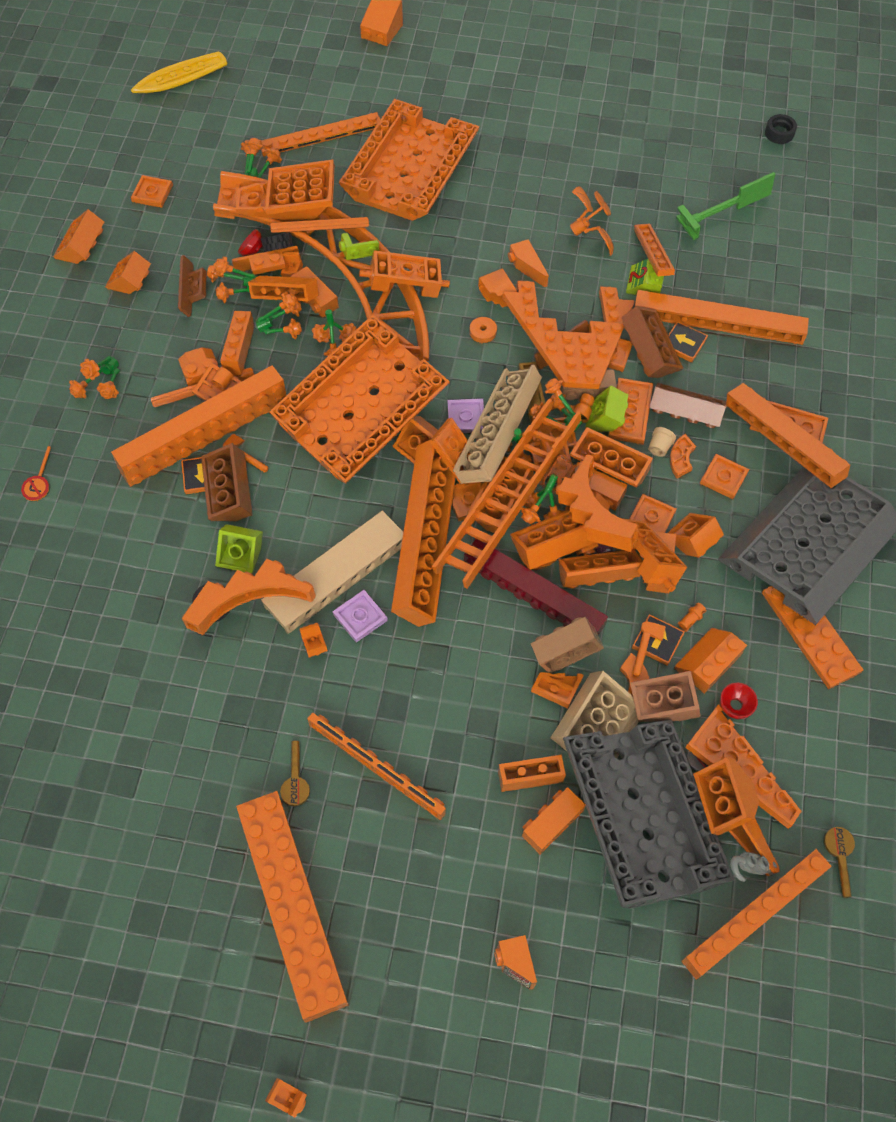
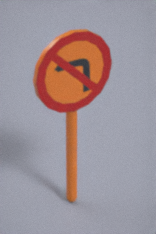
M50 446L46 449L38 476L28 478L22 485L21 492L27 500L38 501L44 498L49 491V483L42 477L51 450Z

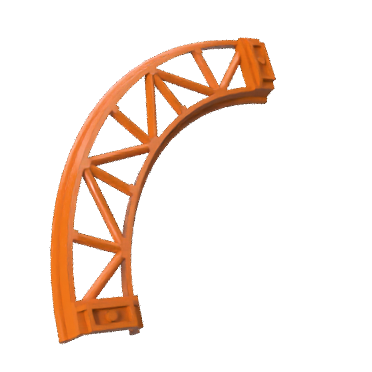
M221 171V187L217 204H213L215 216L235 219V216L269 226L270 223L307 221L263 218L237 213L235 208L238 188L255 183H264L267 180ZM329 206L318 217L309 220L351 217L339 209ZM364 227L343 229L358 240L359 243L378 240ZM333 229L326 230L329 249L309 236L314 231L286 232L319 251L342 271L355 289L367 319L373 314L398 336L399 343L417 359L429 361L427 323L420 299L413 285L397 283L410 311L380 314L395 284L390 283L388 292L382 293L372 312L367 297L363 292L364 288L371 287V281L367 280L358 283L346 267L370 271V265L346 260L343 251L337 254ZM378 240V242H379V251L390 252V251ZM413 319L418 346L411 344L383 320ZM398 364L395 369L403 370L405 366Z

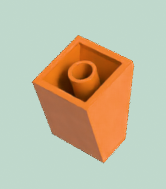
M371 0L360 25L361 38L388 46L403 26L402 0Z

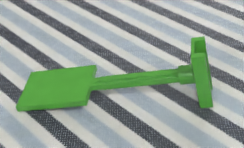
M772 172L740 187L738 196L701 213L691 215L686 207L681 205L677 208L681 214L677 215L676 219L690 237L695 240L699 238L700 225L698 223L701 220L736 203V208L739 210L771 195L775 173Z

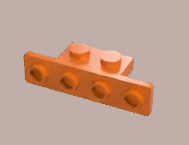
M292 246L232 259L233 268L241 271L252 270V274L255 275L285 269L283 253L299 252L298 247Z

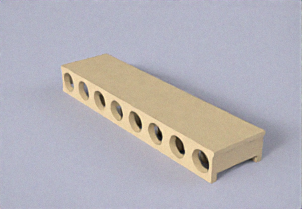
M531 365L530 369L509 372L507 368L504 369L453 469L461 484L491 482L513 439L514 430L518 428L541 381L542 376L535 365ZM461 465L463 466L464 471H460Z
M383 511L379 512L294 575L297 580L307 581L312 584L316 595L313 602L295 597L272 596L261 599L264 608L281 624L287 634L291 633L401 550L403 531Z

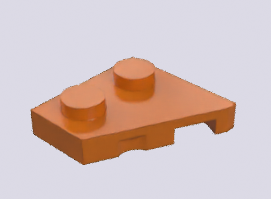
M540 672L531 692L568 709L584 675L565 676V673L551 674Z

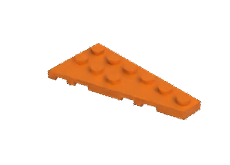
M718 704L685 748L708 766L726 757L735 759L754 784L759 799L758 806L789 829L802 811L786 790H782L775 782L776 777L772 772L769 773L762 765L764 763L745 737L738 734L733 727L734 723L731 719L728 720L722 713L723 709Z

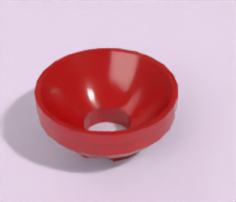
M255 229L248 235L238 250L239 254L249 256L259 251L262 247V235L259 230Z
M731 683L721 692L720 706L725 714L731 718H748L757 709V695L746 684ZM737 700L741 703L742 708L735 710L731 707L730 702Z

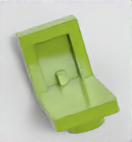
M348 233L341 234V241H339V249L343 251L346 260L373 256L374 250L379 251V242L375 240L352 244Z

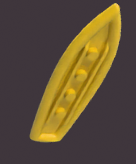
M218 51L164 67L139 81L131 89V92L154 93L184 85L227 66L226 57Z

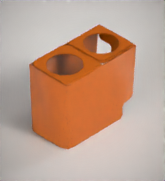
M503 268L479 277L478 287L487 302L493 301L494 304H500L502 308L507 306L502 298L503 291L517 292Z
M558 454L539 485L545 488L544 482L546 478L551 476V474L557 475V485L552 490L553 494H556L557 486L562 483V478H570L577 464L573 465L565 455ZM559 460H563L567 464V469L564 473H558L554 469L555 463Z

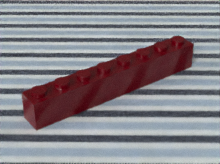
M475 539L471 546L482 551L487 545L478 539ZM496 549L493 550L479 571L483 578L492 580L501 589H507L512 592L516 598L523 599L534 609H540L545 612L549 618L558 620L564 627L571 624L576 618L586 617L599 635L606 625L607 615ZM464 553V562L473 565L477 558Z

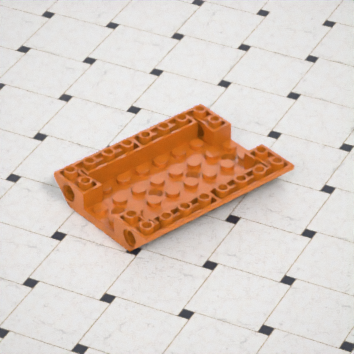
M394 99L340 179L339 184L356 202L414 221L428 214L480 126L453 117L444 125L423 118L422 107Z
M372 314L269 413L336 479L346 484L432 401L450 381L425 359L422 361L417 359L399 343L398 336ZM398 364L405 366L401 371H397L395 367ZM373 388L379 389L377 395H371L370 391ZM347 413L354 414L350 420L344 419V416ZM325 437L328 439L324 445L318 443L320 438Z

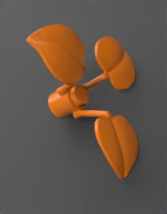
M578 186L572 193L579 197L587 209L575 222L570 224V227L576 236L582 232L586 234L589 231L598 230L607 244L611 256L614 251V245L605 229L600 226L588 228L590 226L588 221L602 209L609 216L611 215L610 208L600 193L595 191L594 195L600 204V208L587 218L584 217L588 212H592L593 208L586 192L582 187Z

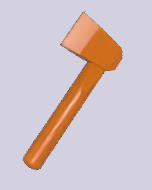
M233 433L225 441L223 447L231 443L239 447L245 440ZM244 452L245 461L264 473L268 471L269 467Z
M648 621L642 623L641 630L643 634L633 669L634 676H640L650 636L662 641L666 626Z

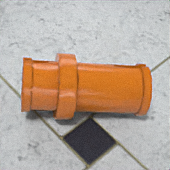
M696 603L694 607H690L688 613L678 622L679 627L687 632L696 621H700L703 618L702 615L707 611L701 603Z

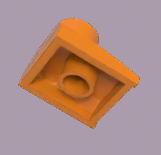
M201 347L185 352L178 359L188 386L197 384L211 363L218 366L213 351L209 348Z

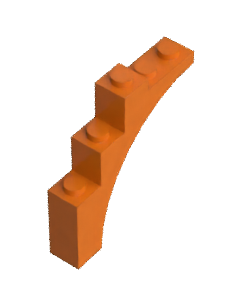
M587 454L584 460L580 461L576 473H573L571 478L565 477L562 483L558 484L556 489L558 501L560 504L570 506L573 522L584 524L587 541L631 552L638 540V524L623 520L610 513L594 497L589 486L594 472V456Z
M266 558L255 576L249 572L237 570L226 587L220 583L214 584L208 581L186 611L182 620L186 628L204 635L211 625L225 613L251 600L272 596H287L313 602L316 595L312 584L307 581L297 580L291 574H286L284 566L276 560L271 561Z

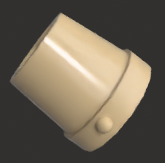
M663 427L655 428L648 450L655 456L664 457L671 445L674 444L676 435L669 429Z

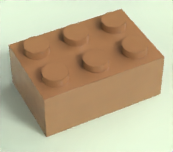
M586 617L576 618L571 624L565 627H558L553 630V633L547 636H539L534 642L530 643L539 665L551 674L604 649L595 627Z

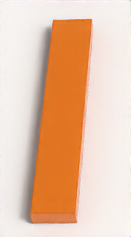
M651 224L634 225V231L657 277L674 275L675 269Z

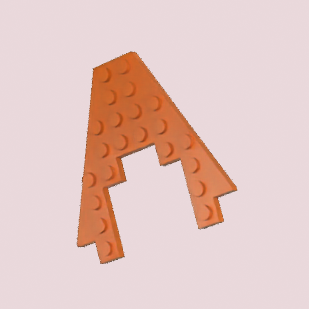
M517 281V292L503 291L502 298L557 379L563 381L562 386L599 389L624 329L622 317L632 310L634 300L619 299L617 288L600 287L599 296L604 322L590 321L588 325L589 333L558 331L556 319L539 318L535 283Z

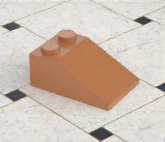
M691 671L630 683L638 722L683 721L700 717V708Z

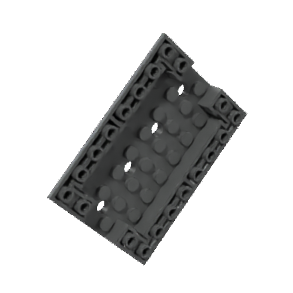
M803 467L718 558V561L749 581L756 575L785 594L783 604L817 625L896 533V511L891 502L849 477L833 488H830ZM847 494L851 498L845 499L842 497V495ZM820 518H827L830 522L824 523ZM805 542L808 546L801 547L798 543ZM776 567H783L786 571L779 572L776 570Z
M672 720L635 726L630 732L603 736L602 732L598 731L563 738L621 907L632 909L696 894L734 880L718 836L711 834L694 775ZM613 751L620 754L621 760L614 757ZM628 790L635 794V800L629 797ZM643 831L649 833L650 840L644 838ZM658 872L665 876V883L658 878Z

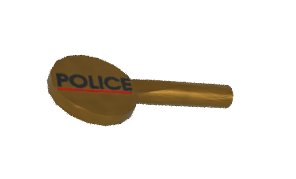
M299 741L291 742V778L283 783L280 790L281 798L289 806L302 805L310 795L308 783L299 777Z
M834 827L826 832L824 845L831 855L837 857L843 898H850L852 895L846 857L853 852L855 841L848 830L842 827Z

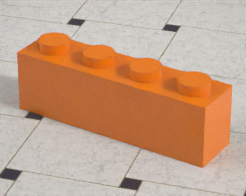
M258 276L248 282L251 299L283 300L282 293L287 292L288 294L293 293L297 301L309 302L319 295L317 278Z
M234 311L220 359L222 367L230 371L234 376H242L255 326L251 311Z

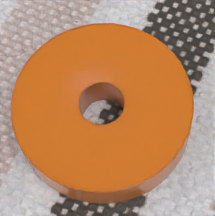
M476 318L470 324V336L476 342L488 343L496 337L497 325L490 318Z

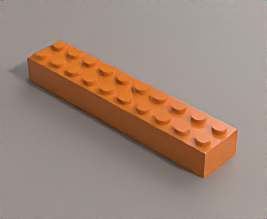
M272 365L113 450L111 453L120 473L130 487L139 484L144 479L157 474L166 467L172 466L182 458H186L193 452L205 448L213 441L236 431L244 424L267 414L287 396L284 379Z
M430 440L417 445L391 608L392 613L418 627L436 621L443 567L437 575L434 573L432 565L446 547L455 475L430 443Z
M278 791L237 805V811L302 1019L307 1023L349 1006Z

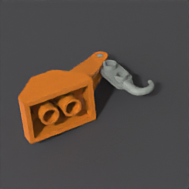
M726 757L694 773L693 775L711 834L721 835L729 831L746 851L739 856H733L730 860L731 870L736 878L742 882L746 881L745 877L740 874L738 865L743 871L753 874L771 876L780 871L779 865L771 853L755 819L759 799L754 784L737 761Z

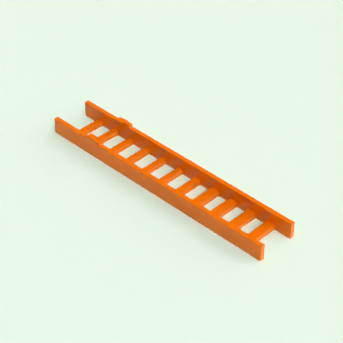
M547 400L432 565L435 574L438 575L442 567L447 563L467 573L462 581L464 588L468 589L580 423L581 411H577L569 424L565 426L546 418L552 410V400ZM544 423L563 431L560 437L553 438L537 430ZM534 436L553 444L548 453L528 443ZM523 450H527L545 459L540 466H537L519 458ZM516 463L536 473L531 480H528L509 470ZM505 477H508L526 485V487L519 494L501 486L500 483ZM495 491H499L517 499V501L510 508L490 498ZM485 505H488L507 515L503 521H500L481 511ZM475 520H478L497 530L491 536L471 525ZM465 534L487 543L483 551L461 541ZM455 549H458L477 559L473 565H470L451 556Z

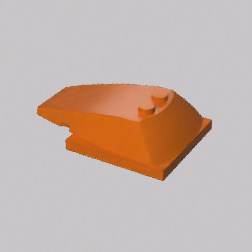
M334 160L269 168L268 180L266 182L238 188L236 212L282 220L315 219L326 207L333 206Z

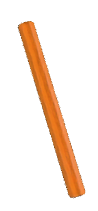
M368 217L274 222L270 223L271 233L362 228L369 226Z
M249 367L243 369L242 376L234 377L243 381L253 376L254 372ZM197 384L151 398L153 407H158L194 396L192 391Z

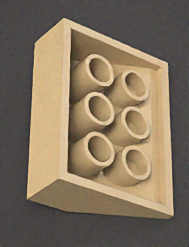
M604 671L590 673L552 734L551 739L566 750L563 738L567 736L601 731L603 736L630 732L638 724L633 696ZM613 751L614 757L618 758L619 753Z

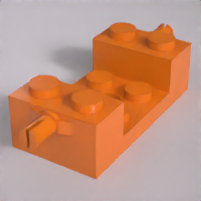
M374 250L370 271L359 270V277H368L371 281V290L388 292L390 283L420 286L421 296L438 298L441 287L449 288L450 285L449 280H442L440 259Z
M623 519L638 524V540L633 549L638 550L639 555L644 558L637 570L643 577V581L651 585L661 584L668 592H673L687 566L645 521Z

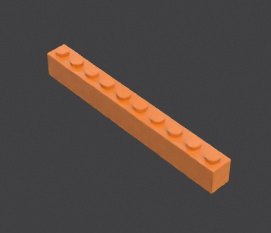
M638 290L634 308L640 306L657 310L662 322L676 324L678 321L692 327L803 345L808 333L809 318Z

